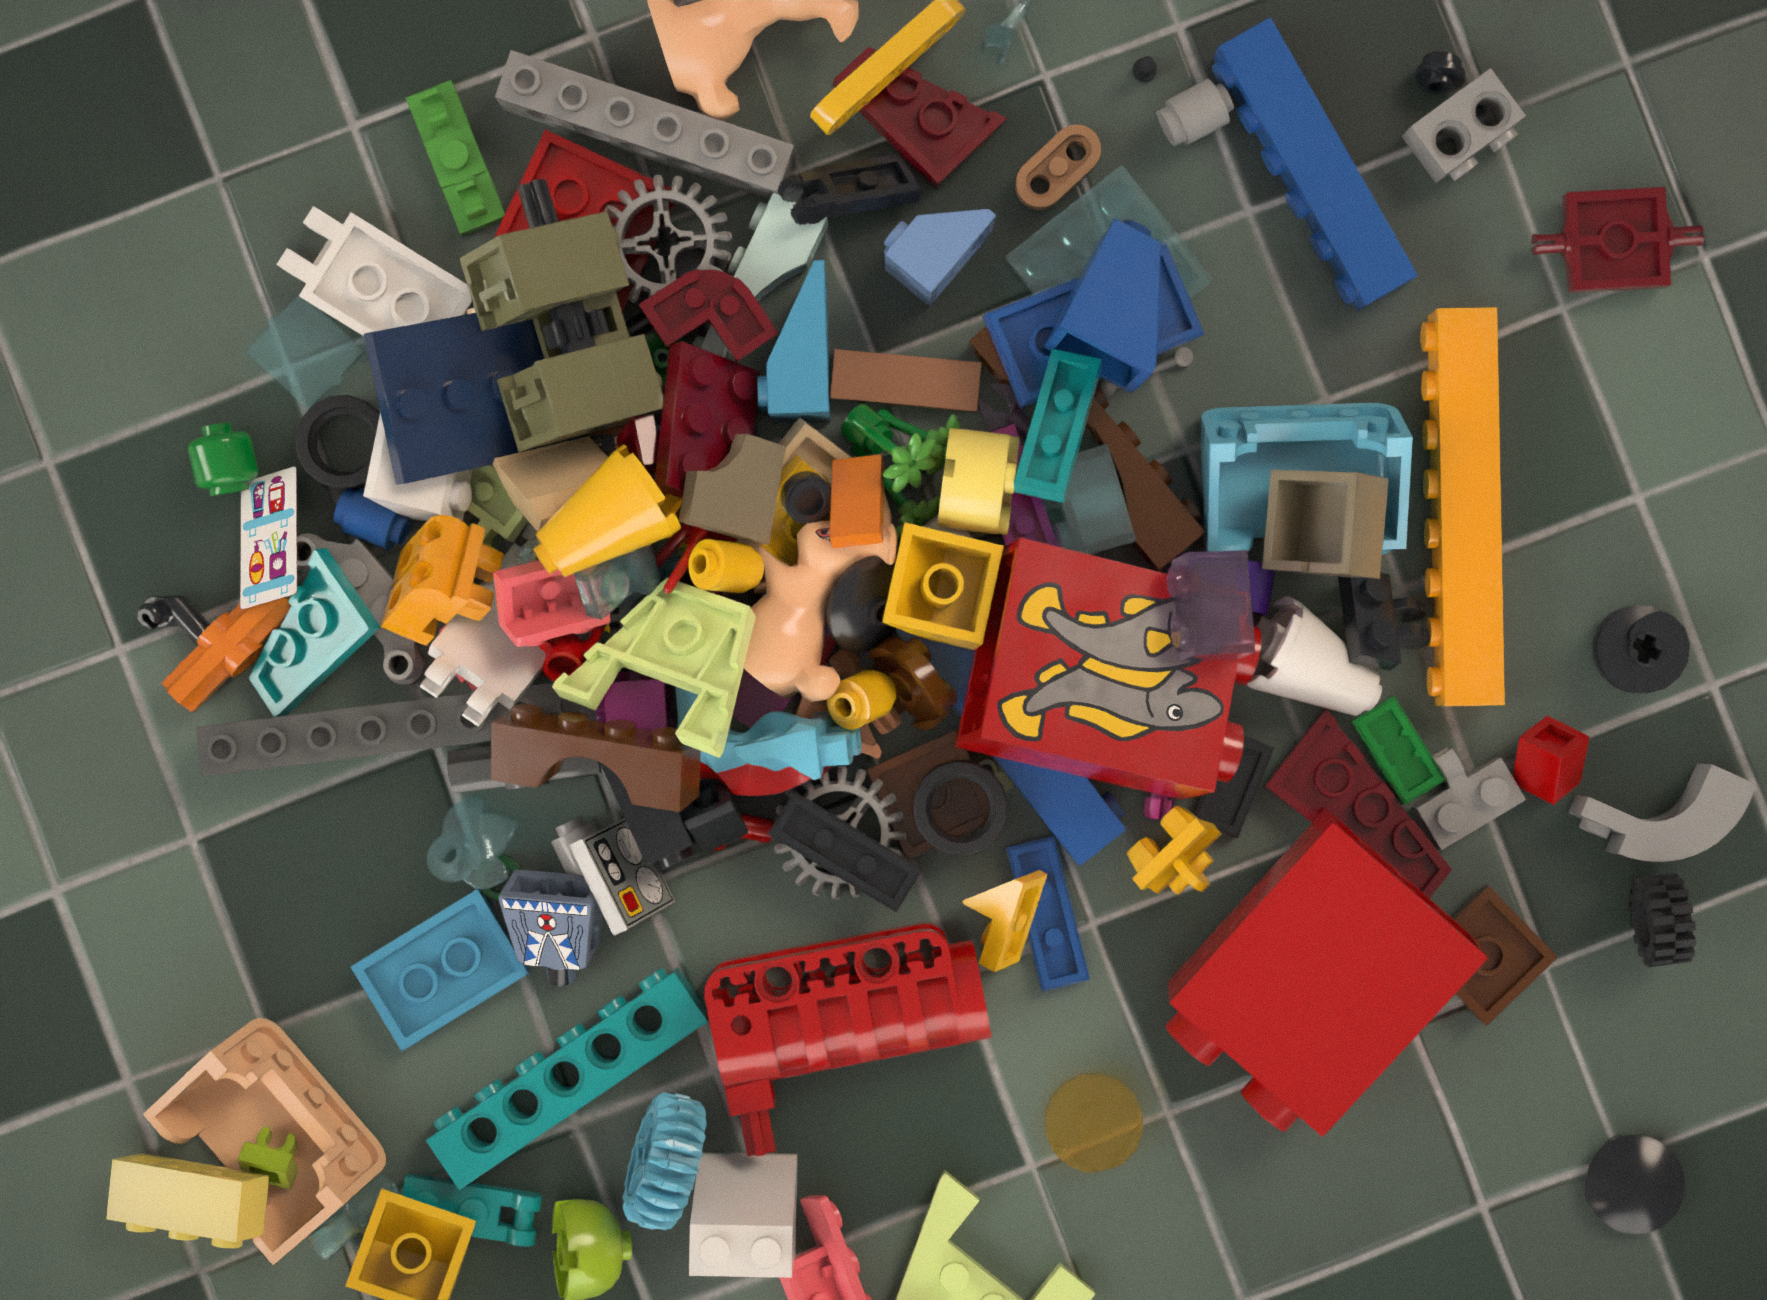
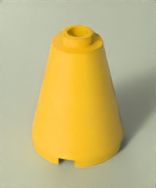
M623 444L611 453L535 534L540 544L533 548V551L549 574L559 570L563 577H567L670 537L678 532L681 526L674 512L667 515L661 506L666 498L633 452L629 454L627 446Z

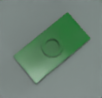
M1394 695L1382 700L1370 711H1365L1350 720L1351 725L1401 805L1408 804L1446 780Z

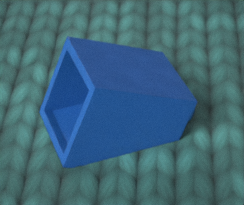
M1115 218L1094 247L1044 348L1049 351L1056 349L1101 359L1102 369L1099 377L1132 394L1153 373L1157 362L1161 242L1150 237L1151 232L1142 224L1132 220H1124L1122 222Z

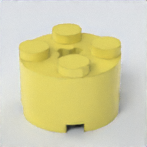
M949 429L938 515L939 527L1008 535L1020 437L968 429Z

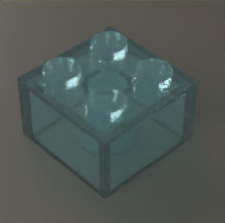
M1108 444L1078 452L1064 503L1043 499L1046 508L1054 506L1059 523H1056L1052 529L1058 547L1097 556L1129 546L1136 541V537Z

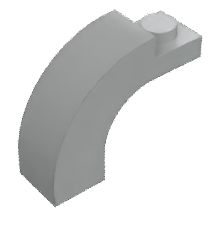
M1697 763L1679 801L1671 809L1659 816L1638 819L1593 798L1575 795L1568 813L1581 818L1579 828L1605 839L1612 832L1605 849L1607 852L1642 861L1669 862L1699 854L1723 839L1743 816L1757 784L1715 765Z

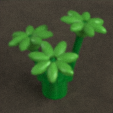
M860 404L845 418L841 427V434L853 443L850 451L857 457L871 456V452L879 454L883 450L893 456L892 461L895 464L887 468L883 476L885 477V490L900 507L898 513L902 517L898 521L900 525L895 528L898 540H900L904 523L918 526L924 525V520L934 517L939 512L938 506L941 498L938 495L928 503L923 500L917 505L913 499L908 501L901 490L908 482L915 488L920 486L922 477L919 470H927V474H933L936 470L944 468L949 429H961V424L957 421L956 415L952 414L945 428L940 427L939 431L931 429L927 432L894 417L884 408L875 412L868 405ZM890 428L911 436L907 447H898L891 441L893 431Z

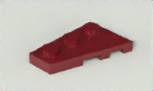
M868 46L834 78L832 85L837 87L877 50ZM910 67L904 70L859 110L862 116L935 189L998 131L1007 119L992 110L989 113L967 102V97L952 89L948 92L923 79L921 73Z

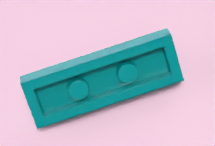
M1052 349L1014 480V492L1064 503L1102 369L1101 359Z

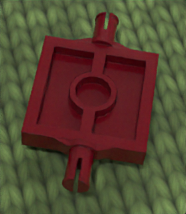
M1665 187L1567 192L1562 196L1564 223L1561 233L1533 234L1531 245H1536L1531 249L1533 255L1562 253L1567 269L1568 293L1667 288L1671 285L1670 259L1674 246H1702L1704 235L1699 234L1704 232L1702 225L1673 227L1667 212Z

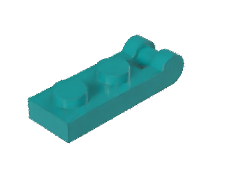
M411 1173L405 1176L402 1196L475 1220L476 1224L471 1237L503 1241L516 1246L530 1247L535 1245L537 1229L533 1228L535 1212H539L541 1208V1194L478 1183H469L459 1190L451 1179ZM503 1206L515 1209L513 1224L500 1222Z

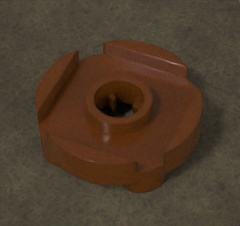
M888 637L869 651L868 659L874 658L876 663L869 670L882 672L893 681L896 688V699L893 707L899 715L906 710L911 716L916 718L910 725L920 730H931L949 715L950 707L957 703L956 692L947 681L941 679L930 663L931 654L924 643L914 637L907 642L897 637Z

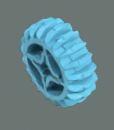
M662 1092L653 1098L651 1104L647 1107L639 1132L636 1133L635 1144L631 1150V1158L627 1167V1177L624 1182L625 1191L622 1198L624 1201L623 1210L627 1221L638 1223V1226L654 1230V1228L667 1230L671 1229L677 1223V1220L682 1217L683 1208L688 1205V1198L691 1190H693L696 1174L699 1172L698 1167L703 1155L702 1148L706 1138L704 1134L707 1125L705 1119L706 1112L701 1102L676 1092L674 1095Z

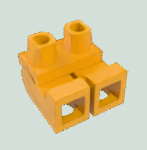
M437 515L428 519L400 552L392 582L393 588L389 593L381 627L427 646L435 636L438 621L448 624L456 614L480 621L490 611L495 593L473 583V579L477 577L490 583L494 579V571H498L501 568L504 553L483 543L486 529L474 523L468 527L463 521L448 515Z

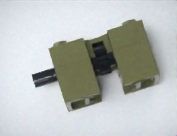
M536 179L517 186L529 229L499 235L459 259L481 331L533 319L544 359L534 362L533 366L514 375L497 379L518 452L623 425L635 416L648 415L663 409L664 384L661 376L655 371L645 335L629 337L616 291L628 286L629 282L619 252L620 238L617 230L611 225L608 212L559 222L546 179Z

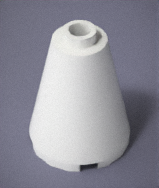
M1289 596L1277 600L1272 605L1279 610L1274 617L1268 620L1262 616L1255 626L1261 632V651L1256 670L1246 685L1251 689L1353 716L1361 714L1364 710L1370 711L1373 709L1382 693V686L1379 685V673L1372 667L1349 663L1347 644L1300 601Z

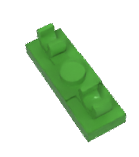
M452 80L407 97V103L460 235L464 237L501 222L506 212Z

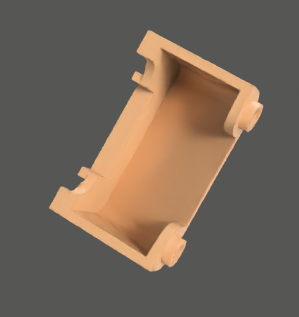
M257 1018L250 1021L212 1049L143 1114L163 1138L173 1143L184 1144L199 1135L226 1168L241 1170L238 1157L244 1142L257 1144V1135L264 1126L271 1129L272 1139L268 1146L273 1149L282 1147L289 1133L295 1135L297 1151L293 1157L298 1173L292 1189L289 1190L268 1184L263 1235L252 1238L256 1247L272 1265L278 1262L380 1173L386 1165L384 1149L376 1137L276 1023L265 1018Z

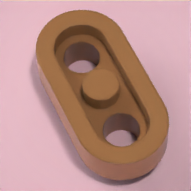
M1078 124L1067 126L1059 131L1019 170L1015 182V190L1021 203L1037 211L1047 210L1055 206L1096 167L1101 155V143L1097 134L1092 129ZM1072 145L1081 147L1084 151V157L1078 161L1071 160L1067 156V148ZM1040 178L1048 183L1049 190L1044 194L1033 192L1030 183L1034 179Z

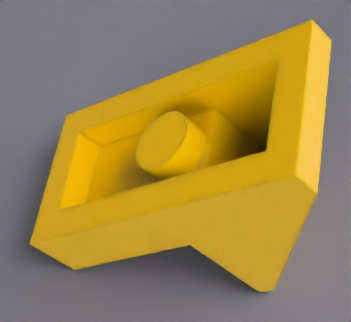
M1038 870L962 900L964 905L992 919L986 926L981 938V944L984 948L978 964L993 972H997L1020 961L1048 874Z

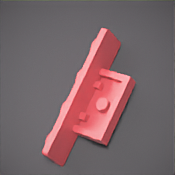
M808 1195L800 1199L816 1246L795 1256L792 1278L779 1277L787 1299L872 1300L868 1294L864 1293L858 1277L860 1273L858 1259L854 1252L846 1246L841 1233L842 1218L836 1205L829 1201L826 1195Z

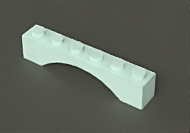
M774 192L768 204L764 202L758 204L749 224V229L755 231L747 249L742 246L738 247L728 269L729 274L739 278L749 288L758 303L785 281L808 270L828 228L827 217L816 224H796L790 214V209L793 208L792 205L796 203H787V201H783L780 195ZM712 325L705 338L698 335L692 344L724 358L728 351ZM656 424V430H660L661 426Z

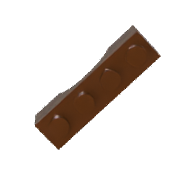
M521 704L511 707L510 711L492 722L491 780L538 788L559 773L566 758L586 757L604 764L619 777L627 790L631 804L681 812L699 797L701 751L682 744L675 734L678 728L661 727L647 730L636 728V724L629 720L616 719L604 723L588 720V715L580 712H564L555 715L543 713L542 709L536 705Z

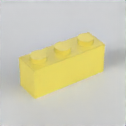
M144 1153L112 1159L106 1219L126 1223V1230L132 1232H154L157 1228L168 1230V1237L171 1239L196 1240L201 1236L212 1238V1245L215 1247L239 1248L242 1247L244 1240L263 1235L269 1175Z

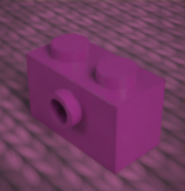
M635 671L619 672L618 682L612 683L596 709L597 721L605 723L616 719L629 720L636 724V728L647 730L661 727L675 728L672 685L657 679L648 680V676Z

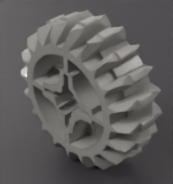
M655 175L653 179L655 191L647 193L645 184L639 179L634 182L635 189L640 195L632 201L628 193L621 190L617 195L621 202L626 205L625 209L621 212L610 205L605 209V212L607 211L611 218L617 220L614 228L617 230L620 238L619 252L628 282L634 284L628 297L633 303L640 299L643 291L649 293V298L675 281L677 273L676 262L679 256L686 251L695 250L698 247H706L703 260L697 268L699 270L722 271L713 266L715 259L722 262H729L731 260L730 252L717 249V243L732 241L731 232L715 231V227L727 221V216L724 212L709 216L707 212L714 208L717 200L711 195L699 204L696 199L700 195L702 188L698 183H694L686 195L681 193L683 187L681 176L674 177L671 190H664L662 176ZM669 203L681 205L693 212L703 224L705 231H681L675 228L671 222ZM654 205V223L651 230L644 235L625 239L627 228L633 218L643 209ZM662 218H664L666 229L671 231V238L677 235L680 241H685L679 242V245L671 246L670 255H668L669 268L667 269L665 258L660 256L661 251L659 248L653 251L650 245L640 246L652 244V241L660 239ZM644 254L656 258L661 272L662 284L650 282L636 274L630 267L626 255Z
M840 765L837 770L838 780L830 781L829 772L827 771L820 778L821 784L814 786L811 779L802 784L807 791L803 796L811 801L822 794L833 791H846L858 795V798L845 812L834 815L842 820H847L852 812H856L857 814L850 821V824L857 828L860 818L871 805L879 818L881 826L880 843L902 856L901 850L889 845L890 840H905L906 832L891 830L890 823L903 820L904 814L902 811H896L890 815L887 814L885 807L893 804L896 801V796L894 793H890L880 801L875 794L883 786V781L876 779L870 788L867 789L862 786L866 777L865 770L859 769L856 773L855 781L850 782L846 781L847 767ZM791 788L785 794L790 799L796 790ZM779 805L776 813L780 815L785 806ZM782 842L774 846L775 853L777 854L791 850L793 857L786 860L782 865L785 872L792 870L797 865L803 869L795 880L798 886L805 884L808 877L812 876L817 879L812 890L814 895L819 896L825 882L833 884L831 891L832 899H840L841 884L849 883L831 872L820 868L821 866ZM849 884L852 897H859L860 890Z

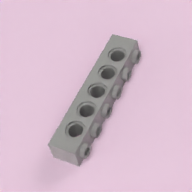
M512 50L508 56L495 95L496 100L505 111L767 199L771 198L773 192L780 195L778 186L784 178L790 175L796 158L794 145Z

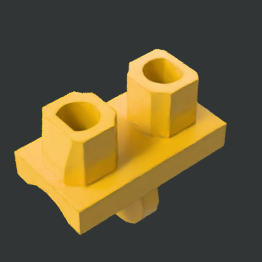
M1177 805L1160 822L1173 838L1167 846L1161 850L1152 838L1145 837L1127 851V856L1138 872L1132 879L1141 890L1149 888L1155 893L1160 894L1169 885L1171 890L1179 895L1188 885H1191L1199 892H1203L1210 885L1203 871L1214 860L1205 850L1222 833L1213 823L1198 819L1189 810Z

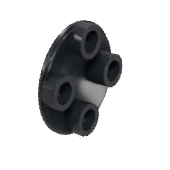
M1617 1135L1611 1137L1596 1153L1587 1171L1586 1201L1605 1224L1623 1233L1644 1234L1661 1228L1675 1216L1684 1198L1685 1177L1679 1160L1666 1145L1648 1136Z

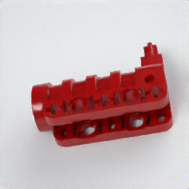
M918 922L730 958L720 962L714 968L705 985L706 1007L717 1063L725 1087L730 1117L740 1116L748 1157L754 1155L756 1157L763 1156L766 1153L776 1151L769 1109L775 1108L776 1104L772 1080L992 1038L973 939L948 944L944 931L938 925L931 922ZM919 940H930V944L934 946L932 948V957L923 958L921 951H918L920 948ZM899 942H904V953H906L908 959L904 964H899V948L897 946ZM872 948H882L890 954L891 959L885 966L873 968L864 961L863 956ZM848 952H855L854 968L856 973H850L851 963H848L846 958L849 955ZM822 958H829L830 963L833 966H837L834 976L827 977L824 969H818L820 968ZM800 961H805V972L809 971L810 979H807L805 983H802V965ZM773 967H782L790 973L792 981L785 986L773 985L768 980L766 971ZM752 971H755V972H756V973H755V989H756V992L753 991V989H754V982H749V983H748L749 979H748L747 975H751V974H752ZM729 977L732 985L741 984L738 988V993L730 995L728 988H720L722 979Z

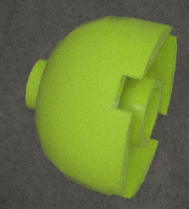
M575 1199L555 1202L552 1217V1234L558 1232L557 1251L552 1250L558 1294L560 1298H564L563 1300H583L600 1296L611 1289L619 1279L622 1262L624 1260H631L632 1241L630 1231L620 1230L616 1215L606 1205L597 1201Z

